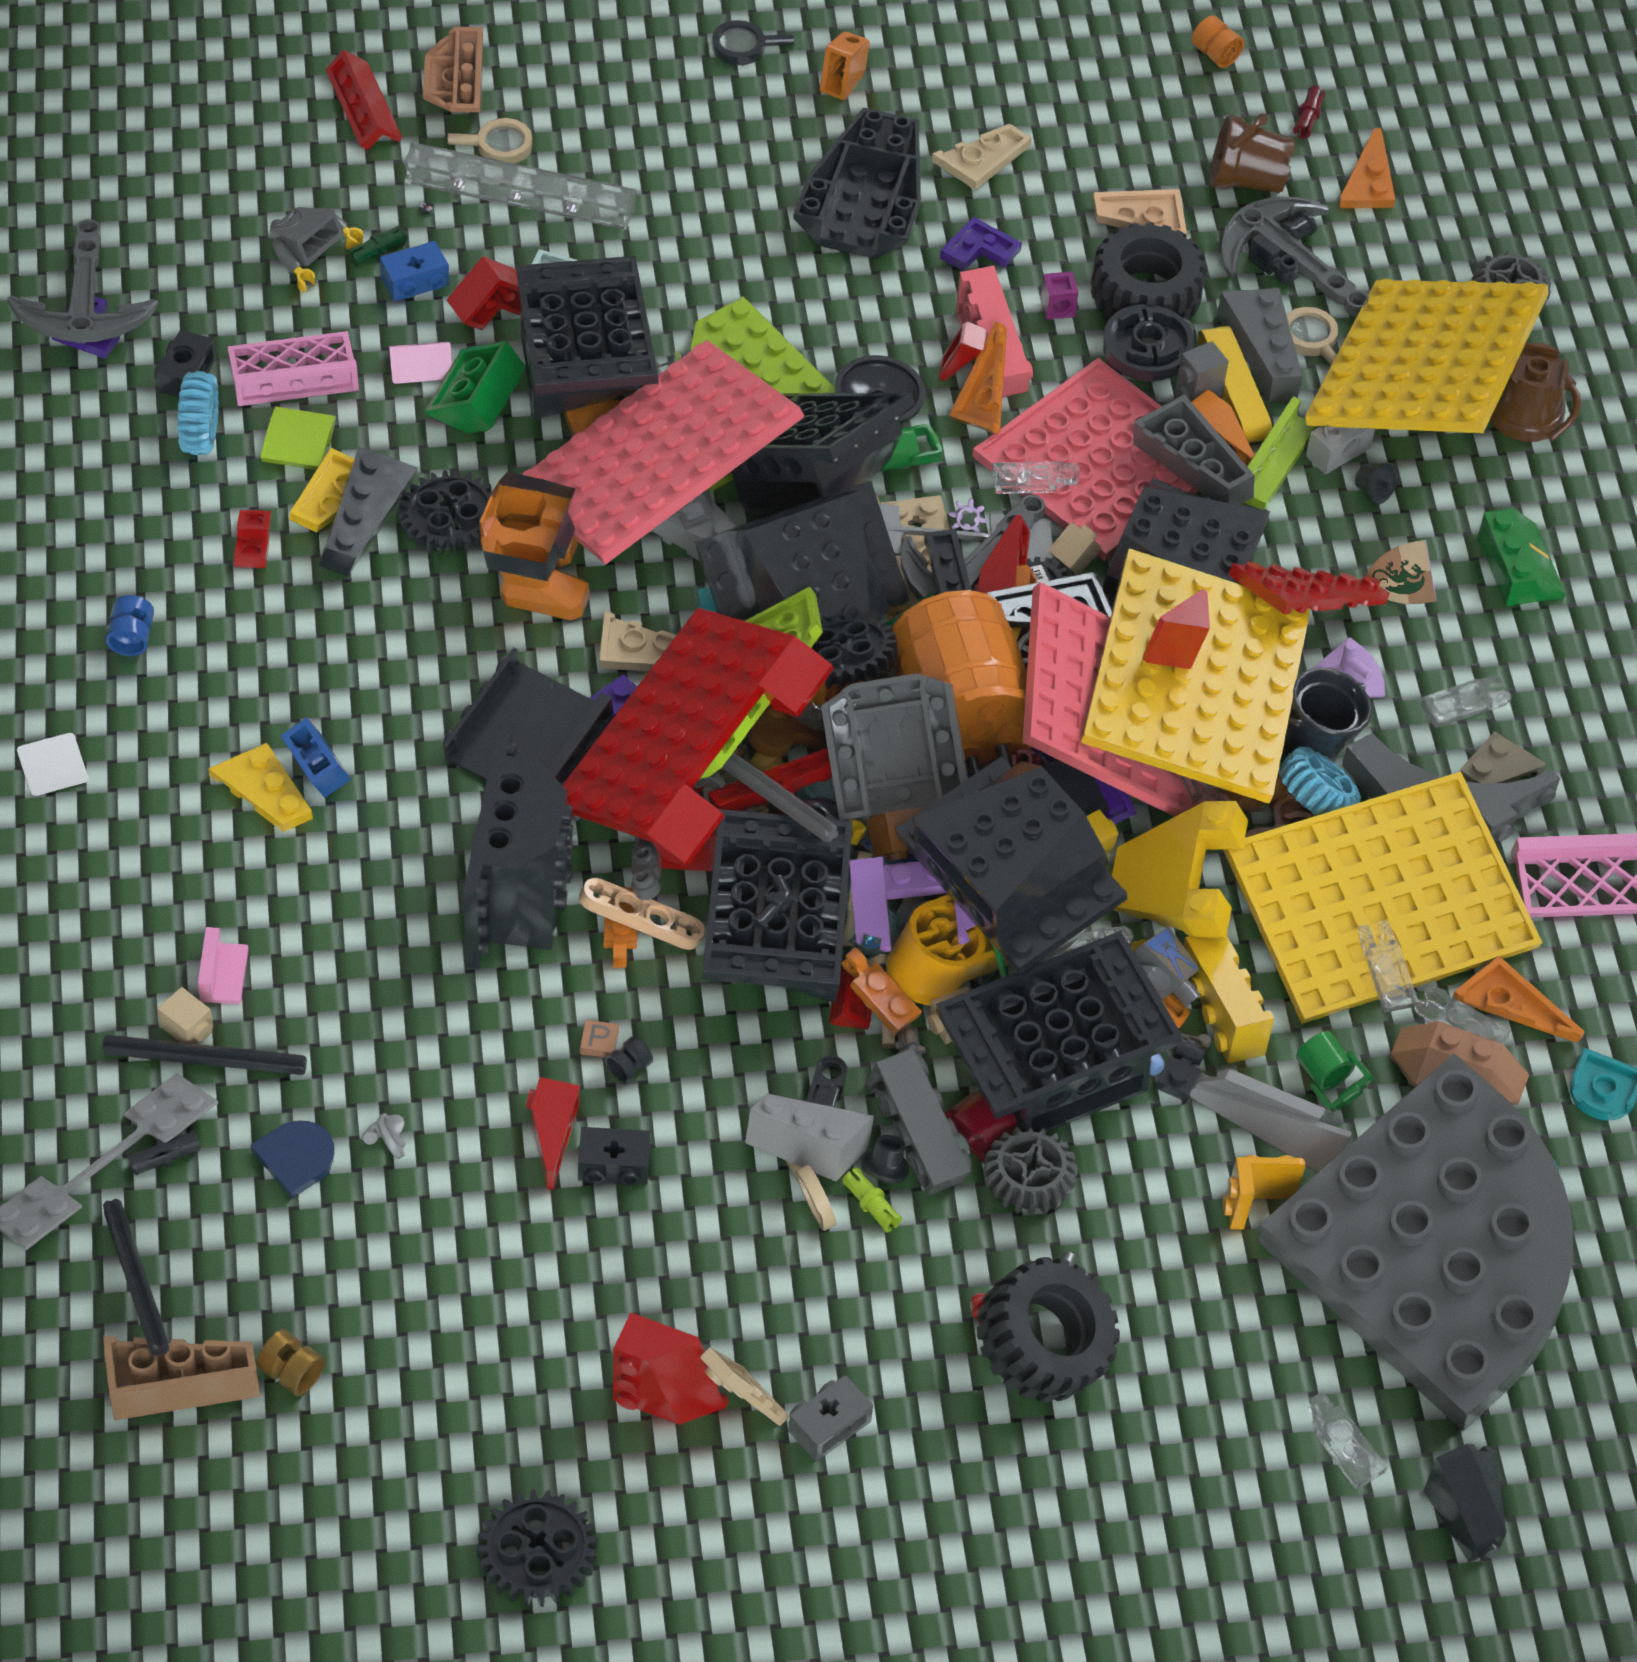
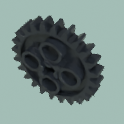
M443 470L442 477H437L432 472L431 480L427 481L425 478L420 477V486L411 484L410 492L403 493L404 501L399 502V520L402 525V532L407 533L409 541L416 539V546L418 548L427 544V552L429 553L436 547L439 548L440 555H443L446 549H451L452 554L456 555L457 548L461 547L465 552H469L468 545L470 544L478 548L480 547V520L492 494L491 484L483 485L482 477L473 481L471 472L467 473L464 477H460L459 470H456L453 476H449L448 472ZM441 495H444L447 501V506H444V499ZM452 518H455V524L458 530L455 529L452 523Z
M847 614L844 620L834 616L831 623L822 620L823 632L811 647V649L834 667L824 682L826 689L831 688L833 684H838L839 689H842L845 683L855 684L858 680L867 682L870 675L880 677L879 670H889L888 663H894V655L898 654L896 635L892 631V626H886L884 620L876 622L875 616L864 620L863 614H860L856 619H852L851 614Z
M532 1489L530 1499L526 1500L518 1492L516 1493L515 1504H512L507 1499H503V1512L492 1508L491 1518L493 1521L483 1520V1530L485 1532L478 1533V1544L482 1546L477 1547V1557L483 1559L480 1561V1571L488 1572L486 1575L488 1585L498 1582V1595L510 1590V1602H514L519 1595L524 1596L525 1606L530 1604L532 1598H537L540 1607H544L545 1597L549 1596L558 1604L559 1593L562 1591L571 1598L573 1596L572 1584L583 1588V1575L592 1576L593 1566L590 1563L597 1562V1551L594 1549L598 1548V1538L593 1536L595 1534V1525L592 1523L586 1524L588 1522L587 1511L576 1514L578 1511V1502L576 1501L565 1506L564 1494H561L556 1501L551 1500L550 1490L545 1492L543 1498H538L535 1489ZM538 1520L544 1523L540 1527H531L528 1525L530 1521ZM560 1542H568L572 1546L568 1549H559L555 1545ZM509 1546H515L520 1549L513 1554L503 1551V1549ZM554 1562L557 1563V1564H559V1565H563V1566H562V1567H558L557 1565L554 1564ZM536 1568H544L548 1571L541 1576L531 1573Z

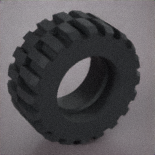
M1147 222L1146 225L1133 223L1129 225V228L1123 226L1115 230L1114 235L1111 233L1104 238L1102 244L1097 248L1091 279L1092 298L1095 300L1097 308L1104 312V316L1107 319H1110L1116 312L1126 307L1147 304L1167 308L1182 318L1189 320V318L1196 314L1201 304L1207 272V265L1204 262L1205 257L1191 238L1187 239L1186 234L1180 230H1171V226L1164 224L1163 226H1156L1153 222ZM1134 273H1151L1167 281L1147 283L1137 280L1130 275Z
M1041 1257L1035 1261L1029 1260L1021 1264L987 1291L983 1298L984 1305L978 1311L977 1319L982 1324L977 1327V1338L983 1341V1346L980 1349L984 1359L988 1357L992 1364L989 1367L995 1376L999 1374L1004 1379L1002 1383L1010 1390L1017 1388L1019 1390L1018 1394L1029 1400L1036 1396V1400L1039 1402H1050L1053 1399L1062 1401L1072 1395H1076L1107 1372L1109 1363L1115 1360L1118 1352L1117 1347L1114 1345L1120 1341V1330L1115 1328V1324L1119 1321L1116 1310L1112 1311L1110 1307L1112 1300L1108 1292L1104 1294L1099 1288L1101 1283L1094 1276L1089 1278L1085 1274L1086 1270L1077 1264L1071 1267L1067 1260L1056 1258L1052 1261L1049 1257ZM1029 1304L1045 1307L1060 1320L1068 1338L1067 1356L1057 1355L1047 1350L1036 1339L1029 1324Z

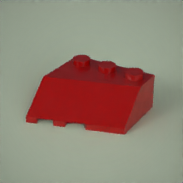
M630 1312L613 1348L614 1401H617L620 1406L626 1409H638L678 1425L724 1409L729 1403L726 1394L719 1393V1386L704 1372L708 1366L700 1358L705 1350L699 1337Z

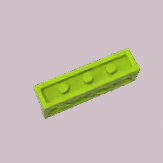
M1292 397L1247 466L1255 475L1254 497L1245 503L1258 509L1266 510L1309 443L1310 434L1316 429V426H1307L1306 419L1298 416L1301 399Z

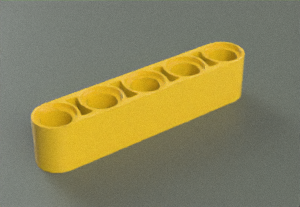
M1222 326L1200 330L1197 337L1198 347L1213 341L1229 361L1222 400L1232 407L1248 443L1264 441L1272 429L1271 419L1231 327Z

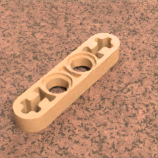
M591 878L587 880L579 894L580 903L587 910L682 949L691 950L696 948L705 935V927L699 919L652 899L640 900L634 892L603 879ZM594 892L598 893V898L593 896ZM610 899H614L613 903L609 904ZM626 902L630 904L635 912L627 913L623 911L619 903ZM650 915L662 917L665 925H656L651 921ZM672 924H676L674 929H671ZM686 930L691 931L690 936L686 934Z

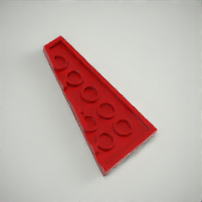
M1249 561L1246 565L1232 563L1228 574L1284 615L1290 614L1292 609H1295L1298 613H1306L1307 608L1314 611L1342 609L1343 604L1350 608L1357 607L1358 603L1365 606L1384 605L1390 595L1388 591L1379 586V580L1370 576H1363L1362 579H1357L1346 573L1334 576L1326 571L1317 570L1316 573H1310L1298 567H1294L1293 571L1274 564L1267 568Z

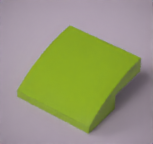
M275 406L260 458L262 462L317 470L326 456L327 447L331 445L336 416Z

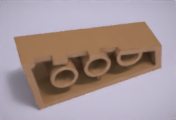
M103 1336L109 1396L114 1421L260 1397L253 1342L205 1340L203 1344H188L185 1339H171V1342L168 1344L170 1348L168 1353L154 1356L150 1353L146 1338L134 1337L132 1342L117 1341L116 1337Z

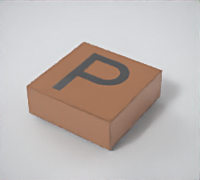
M586 1020L580 1045V1055L605 1058L612 1051L616 1050L619 1024Z

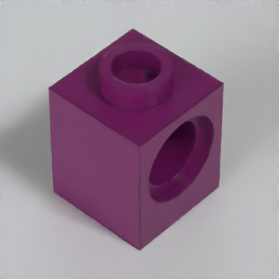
M1073 271L1043 274L1040 299L1046 320L1075 317L1079 292Z

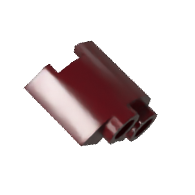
M979 1090L972 1092L944 1112L946 1119L950 1118L953 1121L957 1134L964 1137L971 1152L984 1165H986V1154L988 1151H991V1145L994 1140L1001 1141L1000 1137L1004 1132L1012 1136L1013 1130L1018 1126L1012 1113L995 1120Z

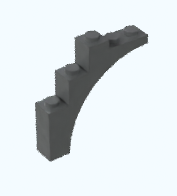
M1373 733L1347 745L1342 762L1345 770L1370 799L1443 777L1409 763L1387 748ZM1553 770L1529 779L1509 783H1466L1494 842H1502L1512 835L1516 819L1523 818L1531 809L1539 805L1545 806L1556 797L1560 777Z

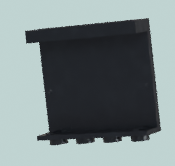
M513 647L507 657L504 656L500 659L492 678L482 684L478 697L473 704L465 707L461 714L460 722L455 729H450L445 735L443 749L446 761L487 782L498 727L512 729V743H517L516 757L540 760L562 785L613 716L612 698L600 692L597 698L592 700L520 663L518 649Z

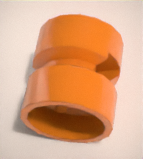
M1215 15L1208 16L1201 21L1194 30L1191 39L1192 44L1203 54L1208 55L1210 60L1220 68H1226L1233 64L1241 55L1245 44L1241 36L1229 29Z

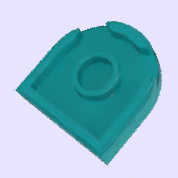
M1584 1047L1570 1081L1571 1098L1575 1105L1588 1116L1599 1120L1620 1119L1629 1114L1636 1104L1637 1068Z

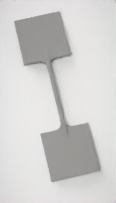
M879 504L896 556H901L902 536H925V532L944 530L903 526L900 523L899 506ZM990 514L989 534L956 531L958 539L985 541L996 530V525L1006 515ZM1040 519L1033 523V528L1030 530L1028 558L1032 562H1034L1035 557H1040L1041 562H1045L1046 557L1051 558L1050 564L1053 565L1054 557L1048 551L1052 546L1050 519Z
M176 1073L123 1113L124 1117L137 1125L136 1131L84 1171L61 1186H56L43 1176H40L9 1201L0 1206V1231L24 1249H29L82 1208L79 1202L68 1195L69 1192L110 1163L145 1134L152 1135L166 1144L218 1104V1101Z

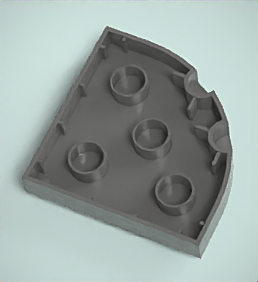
M1452 1054L1260 1224L1258 1242L1462 1431L1469 1427L1517 1382L1544 1348L1560 1312L1569 1282L1573 1259V1226L1570 1205L1564 1183L1551 1154L1526 1118L1456 1054Z

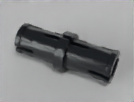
M191 1130L189 1133L169 1140L166 1144L158 1140L156 1141L157 1145L136 1154L128 1155V1160L135 1176H138L143 1172L164 1164L166 1167L173 1165L172 1161L202 1149L195 1131ZM176 1146L180 1147V1149L175 1150L153 1160L149 1159L151 1156H154Z

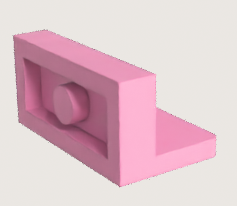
M450 342L389 346L392 382L395 384L443 380L452 366Z
M206 927L198 977L200 1001L204 1003L240 1004L249 952L248 945L222 943L220 928Z

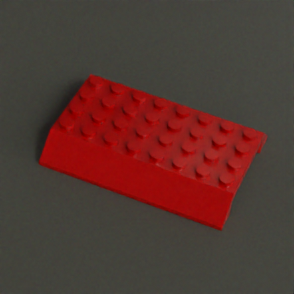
M697 608L562 784L567 790L569 805H573L572 817L575 815L650 841L663 859L688 867L725 817L720 810L692 790L694 785L763 693L769 700L773 710L799 717L831 674L834 667L794 635Z

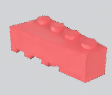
M994 265L960 272L956 316L961 326L967 321L985 328V341L995 321L1006 326L1007 339L1002 397L1028 392L1029 380L1033 378V369L1031 363L1026 360Z

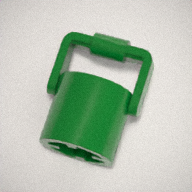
M929 424L901 428L903 433L891 460L880 471L885 472L939 462L942 460L943 444ZM926 435V440L932 451L919 453L917 437Z
M1329 1031L1320 1032L1311 1037L1300 1047L1296 1054L1297 1061L1313 1080L1309 1084L1310 1087L1331 1111H1339L1343 1106L1351 1104L1364 1093L1363 1090L1373 1080L1372 1074L1352 1050L1346 1052ZM1356 1065L1364 1076L1356 1083L1354 1082L1339 1095L1340 1097L1331 1103L1323 1091L1330 1090L1345 1081L1351 1075Z

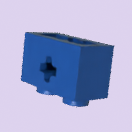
M436 241L380 257L381 279L394 302L449 285V264Z
M308 717L281 735V738L311 783L324 798L351 780L322 734Z

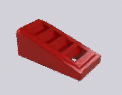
M967 321L963 323L942 356L939 372L940 380L946 381L983 351L986 338L985 328Z

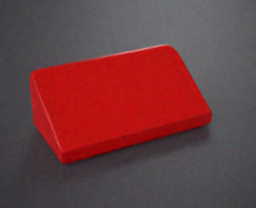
M841 965L837 1003L831 1002L829 1023L836 1026L867 1030L870 1028L872 1010L864 1004L862 999L850 987L855 978Z

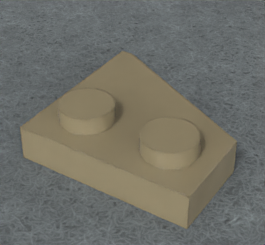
M1494 731L1460 771L1466 782L1481 784L1509 783L1519 781L1522 776L1533 772L1536 776L1541 774L1545 769L1546 763Z

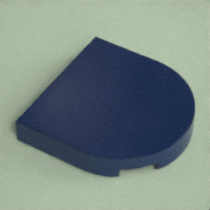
M300 1120L285 1123L251 1144L253 1154L291 1199L323 1179L330 1172L335 1156L334 1142L331 1135L322 1126L310 1121Z

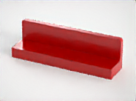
M343 50L325 70L359 145L369 150L382 135L399 142L402 139V135L368 62Z

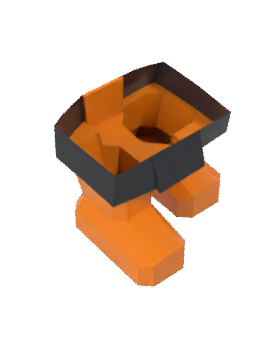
M506 472L495 486L480 520V536L487 569L500 571L504 578L500 590L501 599L506 606L567 620H575L583 615L590 597L589 583L584 579L555 569L556 566L562 567L571 563L578 546V541L573 538L575 526L568 513L575 488L511 472Z

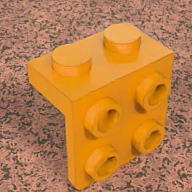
M1256 1155L1237 1157L1232 1175L1228 1178L1226 1195H1223L1222 1201L1223 1215L1229 1216L1230 1229H1244L1253 1199H1289L1299 1189L1305 1171V1160L1303 1158H1294L1290 1155L1278 1158H1265Z

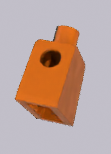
M843 32L826 46L820 84L821 92L844 101L848 98L866 71L870 48L868 39L850 32Z

